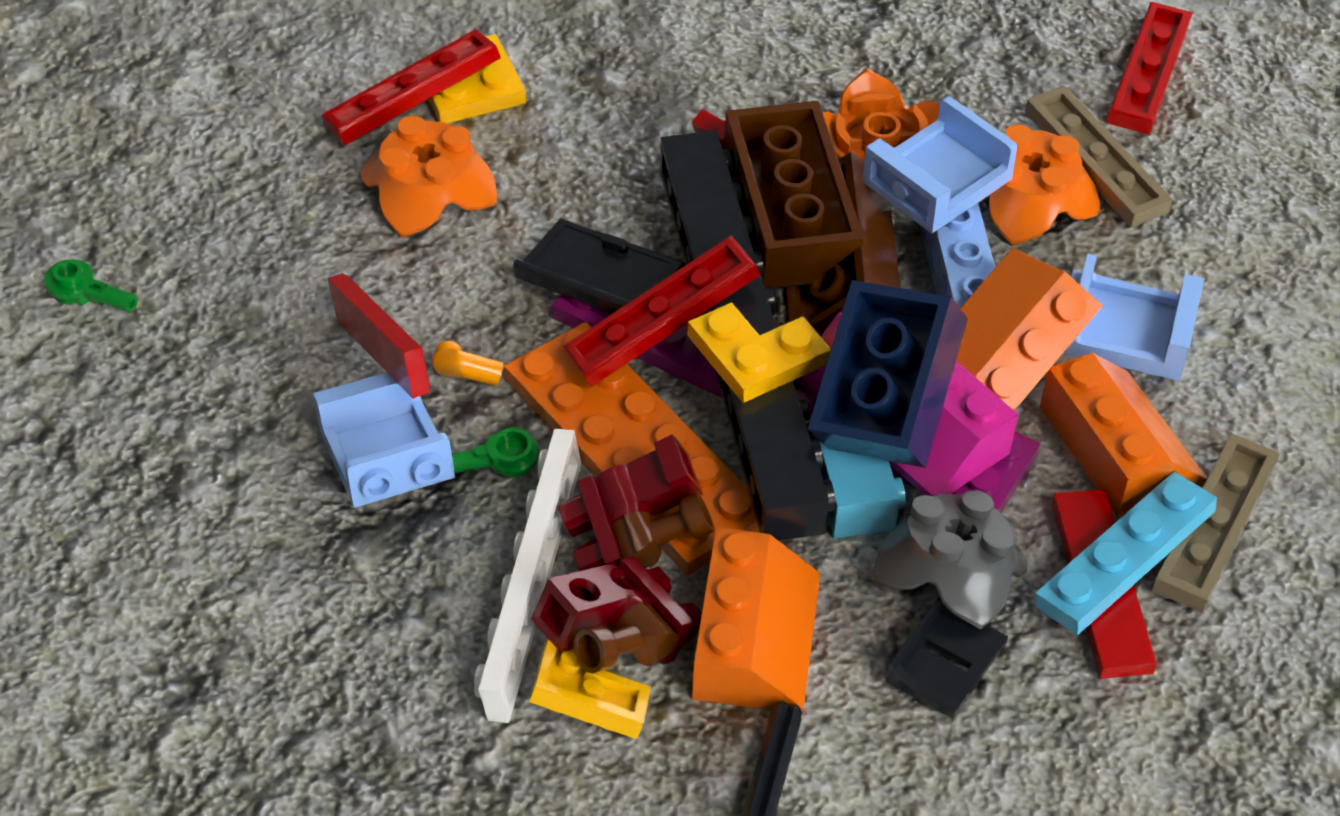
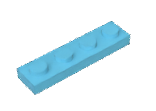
M1174 471L1035 593V607L1074 634L1079 635L1215 513L1217 497Z

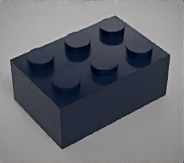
M852 280L808 430L829 449L926 468L968 320L951 296Z

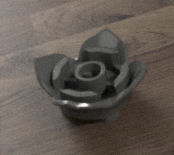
M970 490L963 495H922L913 500L910 513L904 514L900 518L899 525L885 538L879 547L874 565L873 581L898 589L913 590L927 582L933 583L938 590L942 603L953 614L982 629L1004 608L1010 593L1011 575L1013 574L1016 577L1024 575L1027 572L1028 561L1021 549L1015 544L1011 524L1000 511L993 508L994 501L987 493L979 490Z

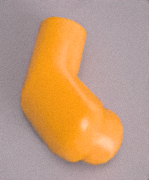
M453 341L439 343L431 359L434 369L441 376L470 379L493 386L498 385L503 371V362L462 351L461 347Z

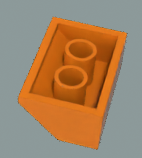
M1012 248L960 307L968 320L956 361L1015 410L1103 305L1065 271Z
M1090 353L1054 365L1047 371L1040 408L1097 490H1106L1111 510L1117 518L1124 516L1174 471L1199 487L1204 486L1208 478L1127 370L1095 353Z
M716 527L694 660L692 700L772 710V706L776 702L784 701L788 704L798 705L803 715L820 572L771 534Z

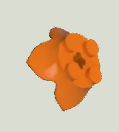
M866 68L845 87L840 96L837 115L829 111L823 112L837 158L840 159L851 151L865 161L866 146L881 138L895 148L934 123L938 118L940 104L934 101H921L912 107H907L904 104L899 89L891 81Z
M418 116L404 117L398 122V129L392 131L384 139L380 149L365 163L360 172L362 182L370 188L379 187L380 207L384 218L402 238L430 227L439 220L445 206L449 203H454L463 210L470 211L497 205V190L494 176L488 165L475 150V146L471 143L469 130L462 126H452L437 121H426Z
M1020 124L1011 125L1006 129L1005 134L1017 144L1012 180L988 196L989 214L993 224L1012 246L1041 236L1051 228L1056 217L1061 212L1075 220H1086L1099 215L1100 200L1097 189L1090 175L1082 166V159L1078 153L1080 145L1075 138L1066 135L1057 136L1047 131L1031 130L1027 126Z

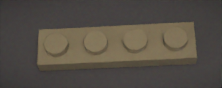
M1065 85L1027 99L1025 114L1041 131H1047L1057 136H1070L1078 141L1080 145L1078 153L1082 159V166L1090 175L1097 192L1131 228L1170 212L1173 199Z
M1233 433L1230 434L1202 488L1217 497L1216 512L1168 554L1156 577L1152 589L1153 592L1203 613L1277 464L1279 452Z

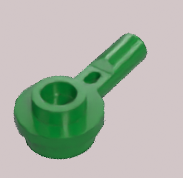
M75 259L60 261L50 267L44 276V284L48 293L62 304H78L82 306L91 301L97 304L104 303L128 313H132L137 306V295L95 280L92 268L84 261Z
M510 427L499 431L496 435L489 436L487 443L484 445H478L473 450L451 454L454 473L491 467L500 475L519 477L535 468L539 461L540 451L536 440L527 431L517 427Z

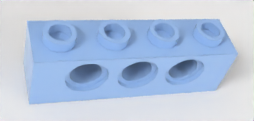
M978 203L932 234L920 225L935 292L939 295L951 296L959 308L995 268Z

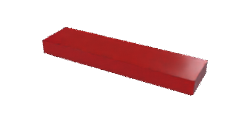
M1150 2L1111 104L1107 124L1151 134L1186 37L1193 12Z
M473 30L328 110L321 117L326 128L345 146L501 59L496 44L478 30Z
M731 235L564 345L563 348L589 386L593 387L688 324V321L697 318L761 274L753 260Z
M341 273L327 278L337 322L412 399L430 393V384L422 347L348 275Z
M1105 489L1054 493L1051 505L1069 564L1115 523ZM1133 585L1086 627L1100 679L1150 675L1155 672L1157 661Z

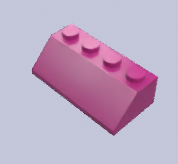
M842 312L835 316L821 336L830 348H832ZM956 361L926 468L889 461V463L923 495L951 494L1010 454L1018 413ZM826 366L798 378V382L815 398H817Z

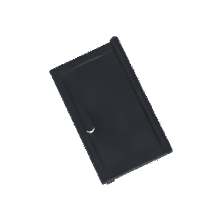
M562 218L554 224L523 261L516 259L513 263L515 278L612 314L685 266V262Z

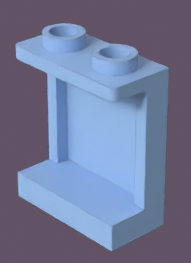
M947 96L940 101L937 120L897 147L893 148L881 138L866 146L862 182L932 234L1012 180L1017 144L1006 134L974 114L972 110L964 107L952 97Z
M1087 254L1083 271L1073 269L1071 277L1098 300L1103 307L1063 354L1081 357L1095 353L1122 368L1180 381L1191 344L1205 278L1185 274L1180 293L1178 294L1097 275L1094 273L1097 255Z
M387 372L313 393L321 436L354 508L455 478L450 441L445 433L438 434L421 401V396L412 399Z

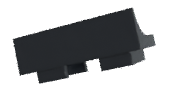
M939 596L889 663L885 682L954 719L1006 645L1008 636L988 625L979 629L953 614L942 603ZM926 645L931 649L941 653L942 655L954 660L955 662L968 668V670L965 671L961 669L960 667L928 651L924 648V646Z

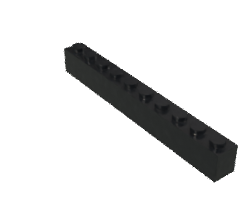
M717 130L661 137L660 174L685 265L732 235L756 264L761 274L700 316L732 302L759 335L782 326L783 323H775L773 317L775 315L773 289L771 286H764L762 281L764 279L762 253L760 250L753 251L751 245L754 241L751 218L749 215L743 216L741 212L743 209V194L740 182H732L731 179L733 176V162L730 150L722 149ZM715 370L759 532L771 534L778 541L825 534L828 512L835 511V493L831 480H823L820 472L823 467L822 450L817 438L810 439L808 432L810 412L806 399H798L796 390H798V378L742 403Z

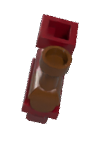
M673 434L653 443L656 450L627 464L608 468L596 478L590 475L577 481L581 494L558 506L563 524L573 537L594 529L597 538L573 549V555L579 571L608 564L619 566L621 559L632 556L644 568H652L658 563L662 553L661 546L688 531L697 539L715 531L710 513L701 497L703 493L689 454ZM679 505L680 511L657 519L653 518V516Z
M632 556L621 559L619 566L608 564L548 578L531 620L560 653L574 649L575 657L581 668L588 673L594 674L612 668L617 662L618 655L629 653L644 666H652L653 663L658 661L662 665L674 662L683 643L696 637L700 629L702 612L692 602L678 605L669 595L672 587L670 578L659 566L645 569Z

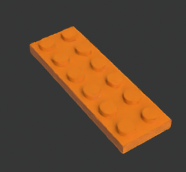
M587 322L576 326L504 365L505 380L553 431L554 429L575 430L581 462L595 477L608 468L627 464L656 450L653 443L673 434L689 454L703 493L701 497L710 513L715 530L718 527L759 533L749 492L744 483L628 364L593 387L589 386L563 348L564 345L591 328ZM679 505L657 514L653 518L657 519L680 511ZM688 531L664 544L661 548L688 576L711 561L715 531L698 539L694 538Z

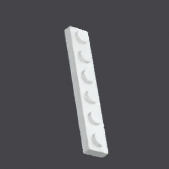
M554 429L549 448L542 449L539 456V483L537 489H531L527 496V524L525 531H518L515 537L513 549L515 565L512 574H506L502 581L501 613L499 619L493 618L489 625L487 639L489 654L486 664L478 665L474 678V693L476 697L482 700L487 721L509 723L536 629V625L531 620V617L547 580L550 578L564 529L558 506L572 498L581 468L575 430Z

